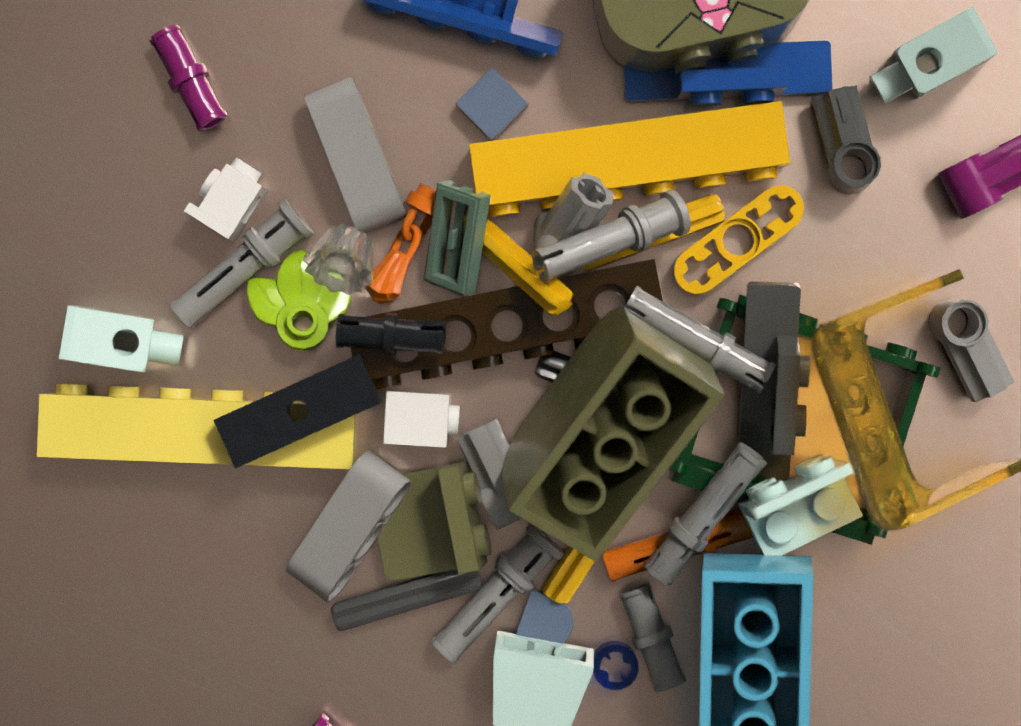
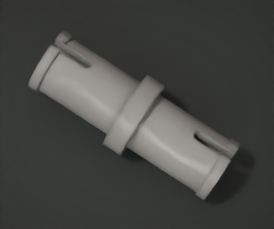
M650 583L619 594L636 638L632 639L635 650L641 649L655 686V692H663L686 682V677L683 676L669 639L674 636L672 629L663 623L651 591Z

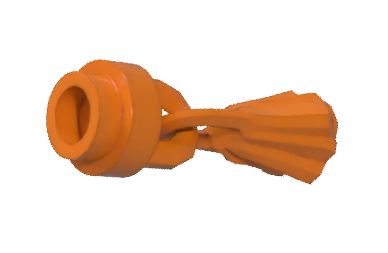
M420 183L416 192L410 190L405 202L411 207L403 221L402 229L397 234L388 254L364 282V288L371 295L372 300L379 304L392 302L400 296L409 264L420 244L421 238L426 234L432 222L436 191ZM418 211L426 215L420 227L412 223ZM404 239L411 242L405 254L399 251Z

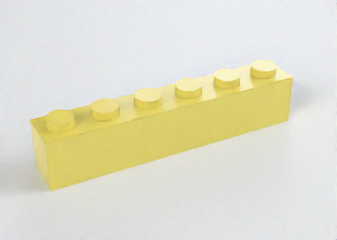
M56 383L55 393L39 394L37 457L233 465L213 420L254 401L243 400V391L211 390V399L191 398L190 388L160 387L159 397L139 396V386L108 385L107 395L87 394V384ZM263 392V397L274 392ZM294 402L290 407V414L295 420L303 421L307 417L308 408L304 403ZM358 414L245 465L350 469L356 462Z

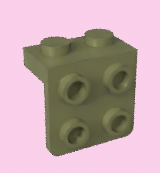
M464 461L403 473L402 475L412 481L410 489L377 538L386 578L391 581H398L456 569L458 574L479 571L488 563L487 555H491L492 548L486 524H480L476 504L481 503L479 481L475 472H469L468 462Z

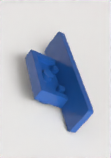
M362 0L366 1L367 6L374 11L385 14H394L397 11L417 16L418 22L432 28H445L449 25L463 29L474 40L485 43H494L496 40H501L516 45L518 51L533 57H545L546 54L556 56L563 36V31L515 17L519 0Z
M829 41L774 43L756 49L758 56L752 60L738 64H727L726 56L706 60L707 68L705 70H682L678 76L676 75L675 68L657 72H646L630 68L624 64L625 99L628 102L690 99L691 106L706 107L721 105L722 98L743 97V104H762L775 102L774 96L822 94L832 90L831 44Z

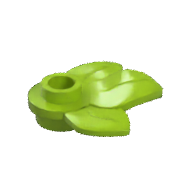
M300 249L292 252L283 261L277 274V280L255 277L250 278L247 285L248 301L256 318L260 322L276 327L281 341L289 348L298 351H307L319 346L327 336L329 324L336 321L339 314H345L351 302L349 279L336 277L324 280L322 269L316 259ZM300 316H305L312 321V326L305 331H300L293 326V321Z

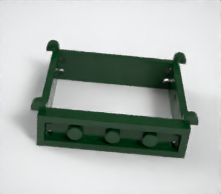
M739 295L737 302L719 298L716 308L721 309L715 332L724 336L726 332H731L735 317L745 319L746 296ZM800 313L798 337L906 371L863 507L860 508L863 517L832 531V533L872 545L874 536L887 538L889 528L878 525L926 375L938 378L941 368L916 361L918 351L905 346L887 342L886 349L882 350L866 345L868 335L838 326L835 335L816 329L819 320ZM698 430L668 469L670 471L667 478L673 482L703 491L724 464L691 454L699 432ZM757 475L736 502L740 503L748 499L746 490L769 478Z

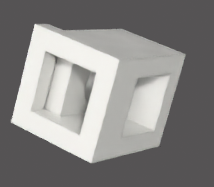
M235 157L231 165L226 163L221 172L214 169L207 177L199 191V196L204 198L200 206L198 207L189 202L184 212L225 238L236 242L268 191L257 183L262 173Z

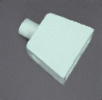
M974 6L895 49L892 54L896 62L870 77L885 104L910 90L913 91L916 98H919L990 60L998 54V51ZM926 53L932 54L936 58L938 66L928 73H923L917 67L916 59Z
M69 305L67 307L59 359L145 372L147 361L179 366L184 335L153 330L154 319ZM118 331L137 335L138 346L134 351L117 349L114 338Z
M497 631L493 657V726H572L593 673L594 649Z

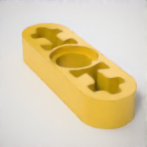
M776 185L762 192L676 258L672 267V276L675 284L683 292L692 295L703 294L713 289L799 224L804 214V203L800 194L793 188L785 185ZM771 196H774L778 201L787 198L792 205L786 211L790 219L785 223L781 218H776L765 225L763 228L770 232L771 235L764 240L759 226L748 218L746 214L753 210L756 219H758L771 209V204L768 201ZM740 225L750 232L752 245L747 253L734 255L726 250L723 244V236L725 231L731 226ZM711 240L718 256L729 263L730 266L722 271L718 261L704 272L707 278L705 284L701 285L697 280L688 283L683 277L688 271L685 261L691 257L697 263L712 254L711 251L704 247Z

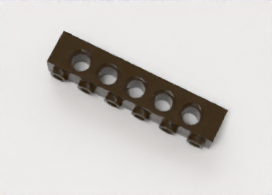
M655 259L557 278L573 293L570 300L572 302L570 308L573 319L570 326L563 331L549 329L543 321L544 309L519 286L386 312L398 314L399 319L444 320L446 325L453 321L465 323L470 329L471 341L462 351L453 352L444 346L443 354L418 352L417 356L409 362L400 361L394 355H384L383 349L350 347L352 357L361 354L376 389L401 385L400 374L420 370L422 380L453 374L451 367L453 363L471 360L473 370L504 364L503 353L522 350L524 360L555 354L553 343L573 340L574 347L577 349L601 319L594 309V302L599 293L603 291L617 293L622 299L623 308L636 286L641 287L643 291L663 301ZM500 312H514L522 321V331L513 341H501L492 332V321ZM386 313L366 317L385 318Z

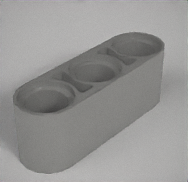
M353 76L305 94L304 98L358 234L361 235L406 217L407 213Z
M370 450L366 451L350 468L290 559L286 572L324 601L330 602L350 580L406 496L412 481Z

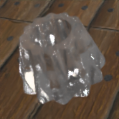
M343 224L339 227L332 226L303 258L307 264L305 272L314 277L316 284L326 286L331 292L341 291L346 295H352L354 291L364 293L366 286L371 285L373 282L372 240L366 237L365 232L358 231L354 226L347 227Z

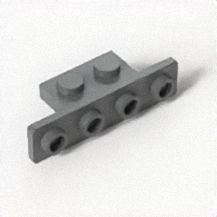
M751 281L747 284L744 348L768 362H773L776 366L768 382H764V388L760 394L755 393L753 389L742 384L739 443H744L751 447L766 461V466L762 468L758 475L766 478L775 477L776 481H785L790 476L791 455L795 453V437H805L807 408L806 405H798L799 387L809 386L810 356L800 355L798 340L801 288L798 283Z

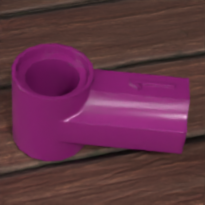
M1021 135L999 145L998 148L984 155L979 152L938 173L960 219L971 216L1001 201L1003 194L1021 186Z

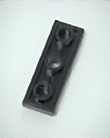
M358 354L213 421L236 469L382 403V400L361 354ZM295 401L303 402L308 408L307 417L303 421L295 420L290 414V407Z

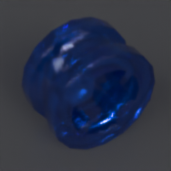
M618 640L607 641L594 651L593 674L603 687L610 690H622L634 682L639 671L637 657L629 645ZM611 652H620L623 662L629 664L626 673H623L621 670L619 671L621 676L619 678H610L607 668L600 666L604 657L608 660L611 659L609 654Z

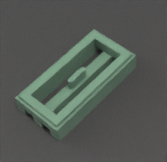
M451 180L437 183L424 281L465 297L476 293L491 195L484 192L475 194L473 193V188L467 186L456 187V182ZM457 201L453 230L449 231L453 202ZM446 250H450L446 275H444L443 270L446 257Z

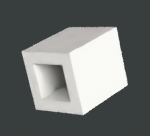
M386 391L383 444L447 447L448 436H458L460 405H450L451 394Z

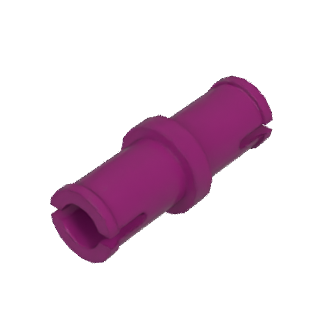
M171 25L152 35L149 42L155 48L170 76L168 85L171 91L180 94L196 124V129L199 132H203L222 123L228 115L223 110L206 79L209 76V72L205 64L197 62L181 33L180 26Z

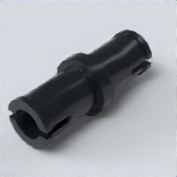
M386 313L385 318L338 315L337 321L340 324H336L337 348L383 349L384 355H396L397 350L444 353L446 340V322L444 320L399 319V315L395 313Z

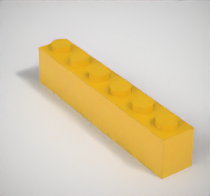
M782 101L469 144L476 194L484 192L491 195L489 203L490 217L520 214V204L540 202L541 210L551 209L571 177H580L583 173L600 178L602 184L612 192L613 201L624 199L623 190L643 188L644 196L661 195L664 191L670 189L675 190L674 183L695 180L696 189H705L727 185L726 176L746 173L747 182L778 178L777 169L784 168L790 164Z

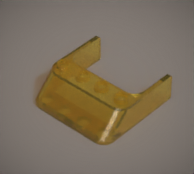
M961 269L919 280L829 316L820 323L812 337L813 357L868 513L878 527L887 531L905 529L1021 472V458L980 465L932 489L923 487L911 471L866 343L864 330L868 317L964 279Z

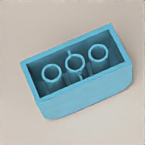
M704 553L702 568L699 726H810L813 568L811 556Z

